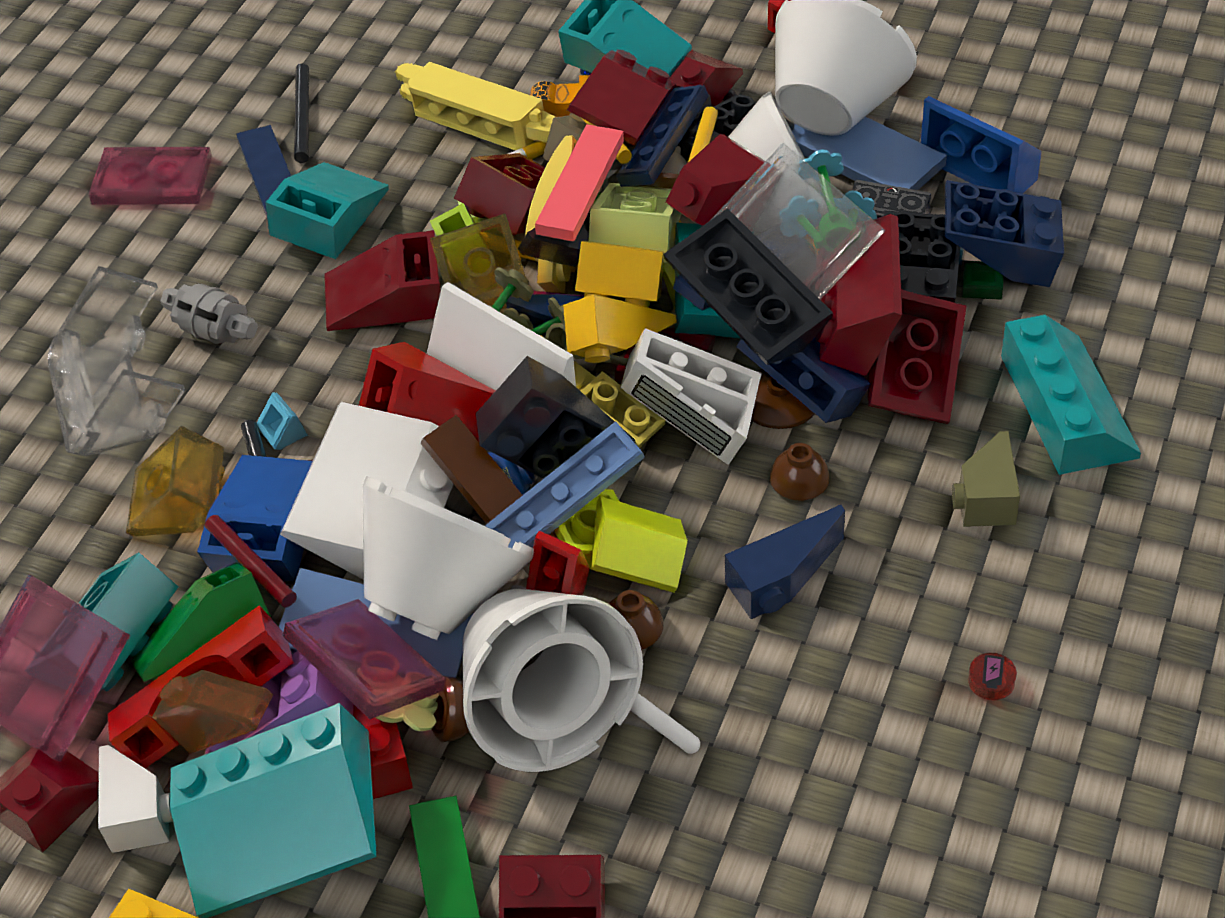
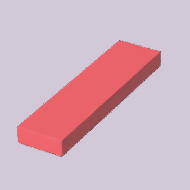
M586 124L535 223L536 235L575 241L624 142L622 130Z

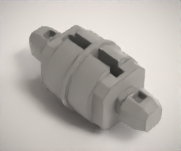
M184 284L179 290L169 288L163 291L160 301L165 309L171 311L170 317L172 322L177 323L180 329L200 340H208L215 344L225 341L234 343L238 338L248 340L252 339L256 334L258 325L253 318L246 315V306L240 304L234 296L225 293L217 287H209L204 284H194L193 286Z

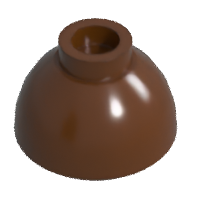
M795 443L782 452L775 459L770 472V483L773 489L785 498L798 501L813 499L826 490L830 479L828 466L823 457L805 443Z
M627 590L608 603L632 626L640 642L641 650L653 645L660 638L664 627L662 614L655 602L649 597L634 590Z
M441 676L434 684L439 696L436 700L438 707L433 714L436 724L432 731L441 742H449L462 738L470 731L464 715L463 681L454 677Z

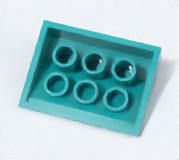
M340 703L171 768L170 811L197 917L210 918L376 857L369 731Z

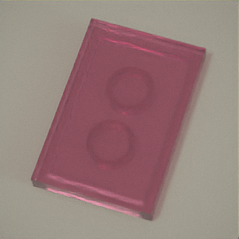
M105 147L88 195L91 205L199 204L212 159L210 147Z
M359 599L285 623L283 637L369 719L443 691L446 678L376 614L368 611L369 608Z

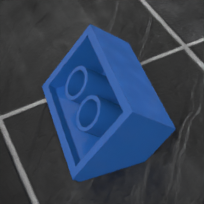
M930 96L924 99L921 143L947 155L946 166L942 168L943 170L973 185L1000 190L1006 189L1022 194L1038 180L1041 150Z

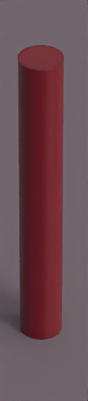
M212 515L206 520L205 528L244 568L252 573L253 577L282 607L287 608L296 601V593L219 515Z

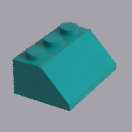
M139 552L107 569L99 575L26 672L34 678L85 697L102 689L106 692L109 691L123 676L124 670L121 666L127 657L135 656L147 643L149 636L145 633L153 622L157 624L169 613L173 607V603L169 600L179 586Z

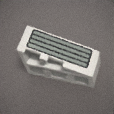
M645 328L629 355L620 388L729 465L747 439L761 373Z

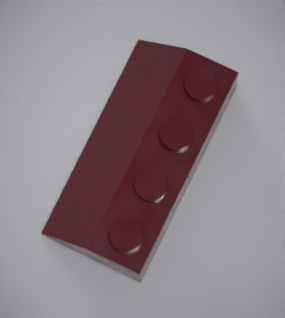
M892 214L858 224V232L861 238L859 242L854 243L852 248L840 254L830 253L824 248L820 250L816 266L821 268L816 291L820 292V300L833 312V318L815 338L816 342L820 343V361L864 376L869 372L902 316L898 216Z

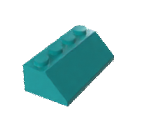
M1046 315L1006 322L1001 358L1058 474L1061 475L1140 459L1141 451L1080 337Z

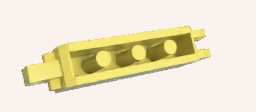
M428 62L424 67L416 64L412 65V63H404L397 66L395 71L396 77L404 82L399 89L402 98L404 97V99L412 101L415 116L513 150H518L532 144L534 141L547 142L551 124L555 116L544 111L543 101L540 98L432 62Z

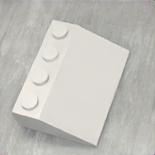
M449 282L442 286L427 349L428 355L495 391L526 356L562 374L576 387L574 359L571 353Z
M341 402L334 413L280 535L364 580L363 483L365 478L368 476L385 483L384 485L388 486L385 491L387 495H389L393 487L444 508L453 482L421 445L423 437L439 426L424 420Z

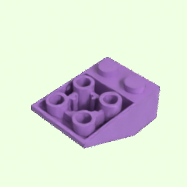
M320 641L306 651L303 649L296 651L292 654L294 663L258 689L253 690L248 687L247 691L234 700L226 699L216 706L210 715L205 754L338 703L353 715L355 678Z

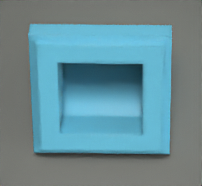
M272 392L257 421V426L273 448L281 450L307 436V433L297 415L278 393Z

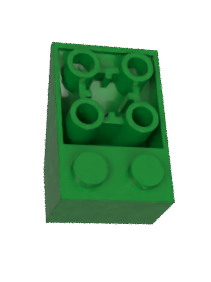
M235 562L196 580L150 636L145 646L131 660L134 669L144 682L150 679L154 681L259 605L270 616L252 573Z

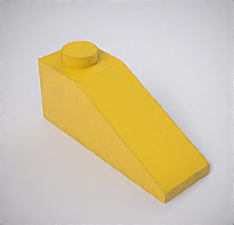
M596 294L563 305L567 352L585 357V361L589 363L608 361L611 354L634 346L645 328L658 333L677 323L675 314Z

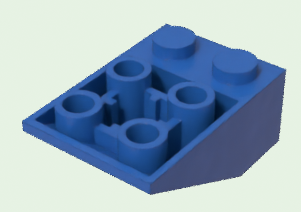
M242 455L208 511L206 520L212 515H219L283 581L295 582L304 547L281 536L280 533L313 461ZM204 525L197 553L212 573L235 562L240 564Z

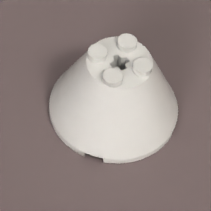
M368 476L365 478L363 483L364 598L371 601L368 611L391 621L396 619L397 614L414 621L412 630L438 640L441 632L446 634L453 632L533 559L534 548L515 542L511 549L508 547L511 539L504 536V534L403 490L392 487L389 495H387L385 491L388 486L384 485L385 483Z

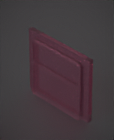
M29 574L0 625V724L33 748L39 749L54 760L61 762L130 634L37 577Z

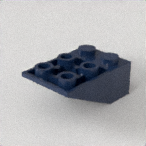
M947 180L945 183V237L1011 281L1050 287L1064 255L1061 200Z

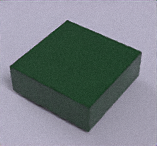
M964 260L962 297L1002 300L1003 275L982 261Z

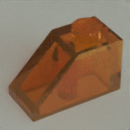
M201 670L184 678L181 676L175 677L168 682L160 693L162 700L152 718L191 754L255 731L273 694L267 688Z

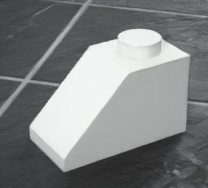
M100 746L98 828L111 852L115 853L169 842V822H173L170 811V793H164L156 775L111 746Z

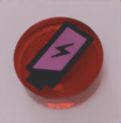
M981 654L970 664L969 686L981 698L987 700L1003 699L1014 690L1017 676L1016 667L1009 658L1002 654Z

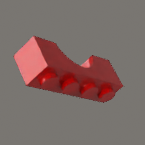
M259 605L109 712V742L120 753L146 769L178 746L186 727L211 701L235 688L249 687L256 690L293 664L288 637Z

